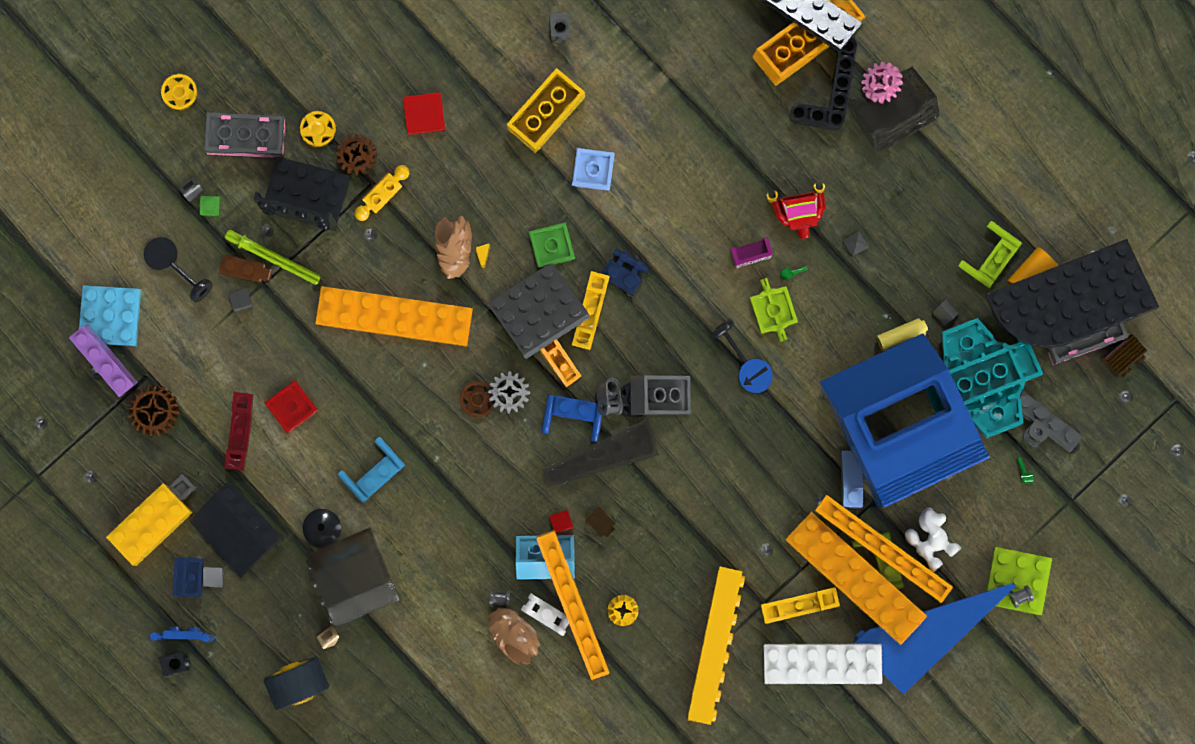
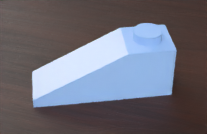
M842 451L841 506L850 509L863 508L862 471L853 452Z

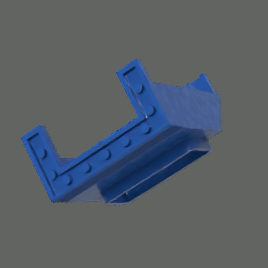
M923 333L819 382L822 387L820 391L823 397H827L875 499L873 503L876 508L887 507L990 458L948 368ZM931 385L935 387L944 410L877 442L874 441L864 420L865 416Z

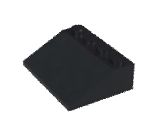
M230 480L189 520L240 578L284 539Z

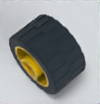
M318 657L291 663L263 679L275 710L301 704L329 688V683Z

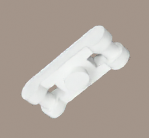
M530 593L527 604L523 605L521 610L564 636L566 633L565 629L569 624L567 616ZM535 604L541 606L537 613L532 610ZM557 617L562 619L559 626L554 624Z

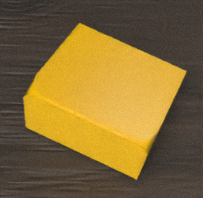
M490 244L476 247L481 268L486 267Z

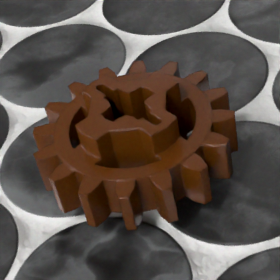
M355 134L354 138L348 135L347 141L341 140L342 146L337 145V149L340 151L336 153V157L340 158L337 160V163L343 164L341 169L343 171L348 169L349 175L352 171L355 172L356 176H358L359 171L366 174L365 169L372 170L370 164H376V160L373 159V157L378 156L376 152H373L376 146H370L372 140L365 141V135H362L361 138L358 137V134ZM364 146L368 148L369 155L364 153ZM359 151L361 156L354 158L353 153L356 154ZM344 154L350 158L349 164L345 161Z

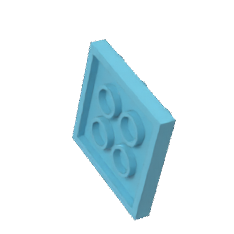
M83 285L79 329L83 325L89 324L106 345L137 347L141 289Z

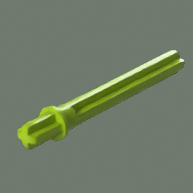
M228 230L225 235V239L238 245L239 249L243 248L315 285L321 279L319 274L247 238V235L242 236L232 230Z

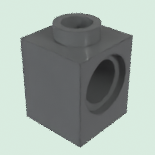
M569 13L550 14L551 41L555 40L556 43H563L570 39ZM557 25H563L565 27V30L563 32H557L555 30V27Z

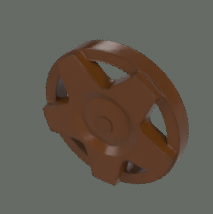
M472 382L465 386L461 392V407L465 413L472 417L480 418L487 416L494 409L495 401H493L490 409L488 407L489 399L493 395L485 392L483 386L489 390L493 389L484 382ZM474 386L473 391H467L468 388ZM463 399L468 401L466 408L464 406ZM479 410L482 414H473V412Z

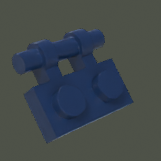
M616 248L613 255L618 257L619 260L616 263L610 259L601 274L610 276V283L633 296L642 281V278L637 276V273L640 270L646 274L649 267L644 265V262L640 259L636 260L629 256L628 252H622ZM626 262L633 266V270L629 271L622 267L623 263Z

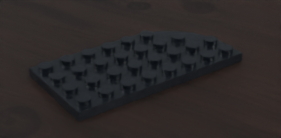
M1127 239L985 295L994 317L1006 332H1009L1022 343L1045 348H1056L1071 344L1159 308Z

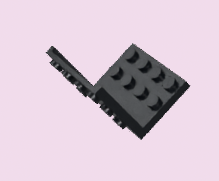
M276 157L266 196L263 198L260 193L255 192L254 201L264 214L277 215L311 224L327 231H336L351 176L283 157Z

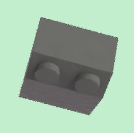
M630 376L631 415L691 414L690 376Z

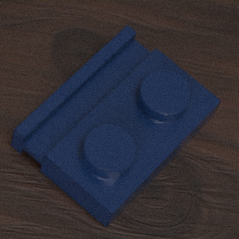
M175 557L172 596L202 597L204 558Z

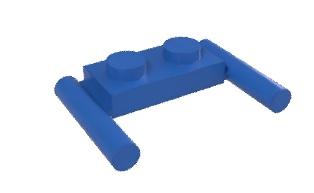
M548 395L541 433L549 434L552 415L593 422L590 441L598 443L602 415L598 411V403Z
M169 627V631H163V633L153 632L150 634L152 640L200 639L204 642H212L215 639L213 634H205V632H200V628L188 627V631H181V627Z

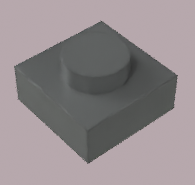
M184 474L180 475L169 486L170 490L181 501H184L196 489Z

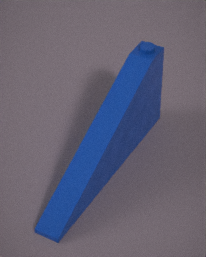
M1009 583L922 611L927 615L926 619L902 645L897 643L879 625L869 628L865 632L863 630L859 631L854 636L856 640L853 643L882 644V673L904 694L1016 586L1013 583Z

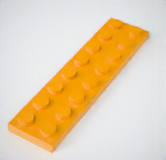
M321 286L315 324L467 347L473 308Z
M813 512L785 539L788 544L900 645L926 619L927 615Z

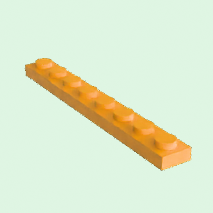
M828 495L824 497L815 511L940 603L943 602L953 588Z
M555 530L536 536L591 680L610 674Z

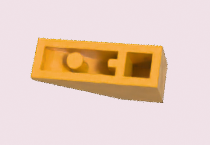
M557 339L539 350L565 387H568L581 377V374Z

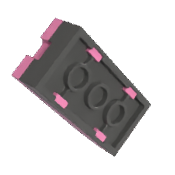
M207 112L204 150L209 155L280 157L284 153L285 119L283 116Z
M1121 323L1071 344L1049 348L1050 352H1048L1052 365L1124 340L1128 338V334L1124 324Z

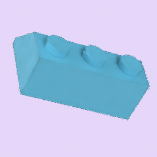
M557 535L571 574L575 578L574 535ZM516 536L517 580L552 579L536 536Z

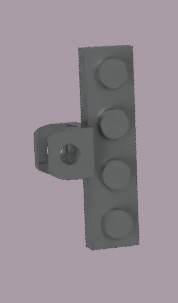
M1022 391L1020 394L1022 414L1031 423L1023 434V440L1032 447H1037L1049 436L1068 452H1071L1082 436Z

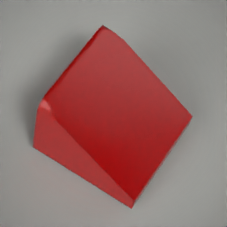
M568 510L549 516L556 534L573 529Z

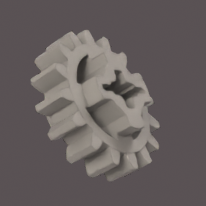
M511 371L508 372L507 376L501 373L500 379L495 376L494 381L496 383H490V387L493 390L488 391V394L493 395L489 401H495L493 407L499 406L500 412L507 409V414L510 413L511 409L515 413L518 412V406L523 409L524 405L522 402L527 403L529 399L525 396L530 395V391L525 390L529 387V384H523L525 378L518 379V373L512 376ZM506 381L502 388H497L500 383ZM513 381L516 382L520 386V388H516L513 384ZM508 388L511 389V392H514L511 397H507V393H504ZM497 396L501 397L505 401V404L500 402ZM521 397L516 404L512 405L515 398Z

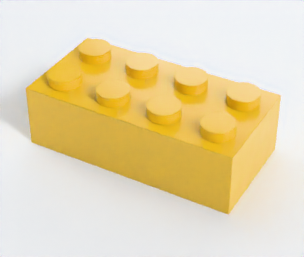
M556 68L506 124L507 129L534 153H537L583 101L585 92Z
M163 483L106 538L132 565L137 566L193 512L170 490L168 485Z

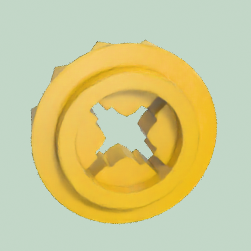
M616 596L608 605V616L616 625H630L638 616V605L630 596ZM625 602L626 609L632 612L625 613L623 619H621V613L615 610V608H621Z

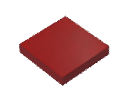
M441 92L403 97L408 135L446 130Z
M296 380L265 402L287 434L318 412V409Z

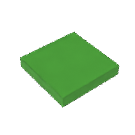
M566 222L529 231L538 269L551 263L556 265L575 260Z

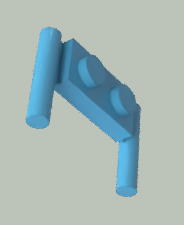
M378 437L374 442L387 456L357 481L356 484L343 470L337 474L362 504L405 466L402 460L381 437Z

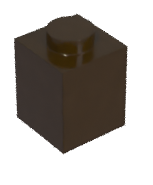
M600 507L585 520L600 537L604 535L608 537L615 530L613 528L615 522Z

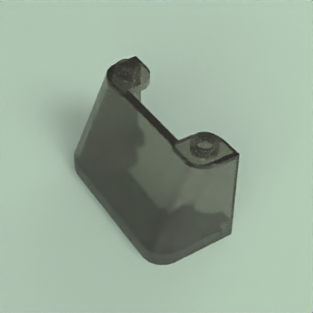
M913 66L901 72L902 77L900 79L903 84L898 86L901 92L896 91L897 97L891 96L890 102L884 99L883 104L878 100L876 103L872 100L867 102L863 97H860L848 103L850 112L876 152H882L933 123L939 117L937 96Z

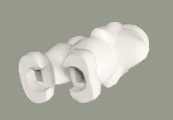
M928 507L922 511L919 517L920 527L922 530L929 532L928 539L921 542L918 533L914 529H908L905 532V539L926 560L930 571L934 572L943 563L939 558H934L933 552L944 549L952 557L961 550V547L957 543H950L946 532L941 528V525L946 521L945 514L937 513L933 508Z

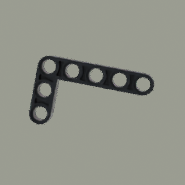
M854 38L848 42L853 48L851 51L843 48L837 54L829 108L797 103L793 105L789 113V118L793 123L828 130H839L842 127L846 117L857 51V41ZM847 62L850 68L843 69L840 63ZM844 80L847 86L840 87L837 81ZM834 99H842L843 105H836ZM795 110L802 111L803 116L798 118L794 115L793 112ZM818 113L822 119L816 121L813 119L812 114ZM831 117H838L840 119V123L834 124L831 121Z

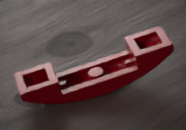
M234 392L229 443L226 450L224 468L244 471L251 431L253 394Z

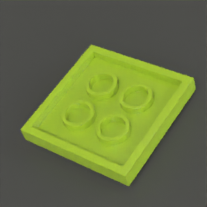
M994 547L986 591L1013 583L1016 587L1011 591H1018L1024 588L1025 585H1028L1034 597V601L1024 602L1015 608L1008 593L996 607L1042 615L1052 558Z

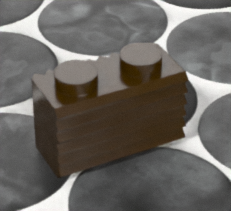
M1131 334L1107 354L1101 362L1115 377L1120 375L1124 377L1132 370L1130 366L1133 363L1138 365L1146 358L1144 354L1147 352V349Z

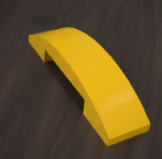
M591 271L583 301V306L589 313L590 318L576 327L572 346L591 349L610 276Z
M835 587L762 604L761 609L764 622L767 624L839 607L840 604Z

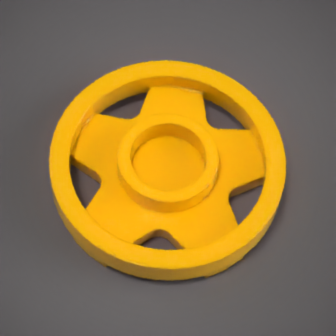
M175 74L165 80L162 85L161 95L169 107L183 110L195 102L197 87L190 77L183 74ZM176 78H183L180 82L174 80ZM190 84L193 85L194 91L189 89ZM168 85L170 90L165 93L166 86ZM175 101L176 106L170 104L169 102Z
M314 111L307 114L301 121L300 133L307 144L314 147H322L333 140L336 126L333 119L327 113ZM314 115H322V116L317 119ZM307 121L308 126L303 128L305 122ZM329 121L332 123L333 129L328 127ZM306 137H312L313 142H310ZM323 137H330L322 143Z

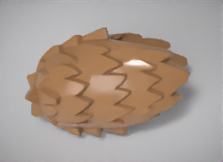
M459 216L458 220L454 221V225L444 217L437 223L435 229L437 258L441 271L446 274L447 279L459 278L470 265L469 256L472 232L469 222L465 221L463 216Z
M498 608L489 615L490 620L488 623L489 631L492 633V638L496 640L497 647L514 663L530 664V656L538 655L537 646H540L536 631L523 618L518 616L519 613H516L515 610Z

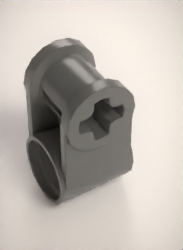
M609 378L598 382L596 393L600 415L622 414L623 402L618 380Z

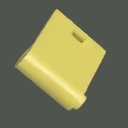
M918 318L876 336L881 351L884 352L922 333L926 337L928 327L924 320L921 321Z

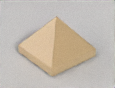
M330 626L316 638L323 649L334 646L339 636L333 626Z

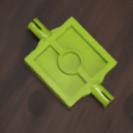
M768 278L762 279L760 282L763 292L750 297L760 332L764 334L777 331L780 342L786 341L788 339L784 329L798 323L787 286L771 289Z

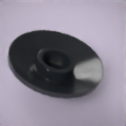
M327 509L312 511L303 522L304 537L310 544L316 547H328L334 544L341 534V522L338 516ZM320 524L325 526L323 531L318 530Z

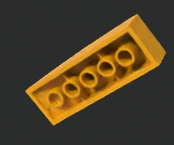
M828 0L859 21L866 17L853 0ZM793 22L758 47L752 58L774 85L777 86L826 50L829 45Z

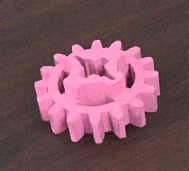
M881 62L880 66L875 63L874 69L868 68L869 74H863L866 80L861 81L865 86L862 90L875 103L878 100L883 104L884 99L890 102L891 96L897 97L896 91L901 92L898 86L903 84L900 79L902 74L891 63L886 65L884 62Z

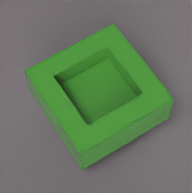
M201 196L200 216L220 217L221 198L217 196Z

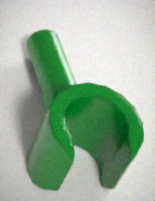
M803 266L791 271L787 267L780 275L784 280H789L794 275L808 270V268Z
M1021 457L1017 458L1021 470L1022 483H1032L1034 480L1033 473H1026Z

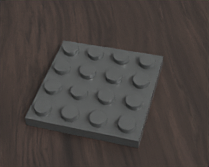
M552 263L544 266L487 303L525 359L590 318L585 307Z

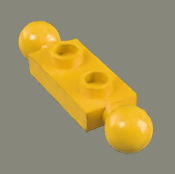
M405 165L397 166L394 176L387 173L361 199L365 205L358 206L355 209V217L360 221L368 219L370 210L377 213L402 187L398 181L408 178V167Z

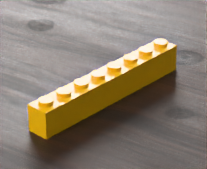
M724 567L718 568L687 720L711 725V721L716 720L717 710L714 707L715 702H719L721 691L718 690L719 683H723L725 672L722 671L723 663L727 664L729 652H726L727 644L731 645L733 633H730L731 625L735 626L737 614H734L735 606L739 607L741 595H738L739 587L743 588L745 576H742L743 571Z

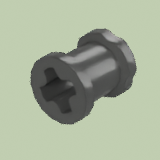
M1025 585L1024 588L1018 591L1009 592L1010 600L1015 608L1024 602L1034 601L1033 594L1028 585Z
M491 590L490 607L499 605L510 608V591L494 592V590Z

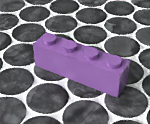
M89 324L83 325L69 337L118 397L124 395L138 383Z

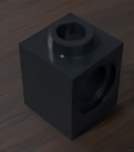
M185 652L159 658L163 677L189 671L188 667L191 666L189 656L185 655ZM175 658L180 661V667L177 670L171 666V662Z

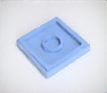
M577 148L572 186L610 191L615 153Z

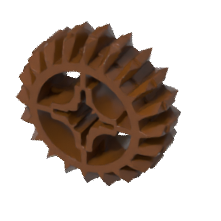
M147 385V392L140 388V396L136 393L133 394L137 398L136 401L129 400L133 407H127L128 411H133L132 414L128 415V418H135L130 424L132 426L138 424L135 430L140 431L142 429L143 435H146L149 430L150 437L154 436L155 431L157 436H161V430L167 434V426L172 429L174 428V425L171 424L172 420L178 422L174 414L179 415L180 411L174 410V408H178L180 405L179 403H173L177 400V397H170L172 392L169 390L165 393L166 388L163 386L159 390L158 385H154L152 391L151 387ZM152 396L147 406L140 407L146 398ZM158 396L166 400L168 409L159 406ZM155 406V408L160 411L154 412V415L152 416V413L146 410H152ZM139 413L148 415L149 426L141 421ZM167 415L161 424L155 426L160 416Z

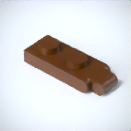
M224 254L219 269V274L262 283V280L270 281L273 270L266 268V264Z

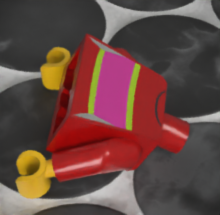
M815 183L812 188L813 192L779 198V201L778 193L774 191L776 197L771 199L767 193V200L769 203H772L771 207L775 217L784 226H788L790 230L797 229L800 239L810 237L809 227L817 225V221L821 219L826 208L823 194L825 185L822 183L821 190H818Z

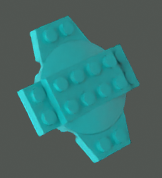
M978 318L943 331L941 337L944 364L948 368L964 404L980 432L986 438H990L1022 425L1023 414L1020 399L1022 389L1026 381L1043 375L1031 345L1018 342L1010 346L1004 342L996 341ZM931 385L925 388L924 391L934 414L944 410L935 387Z

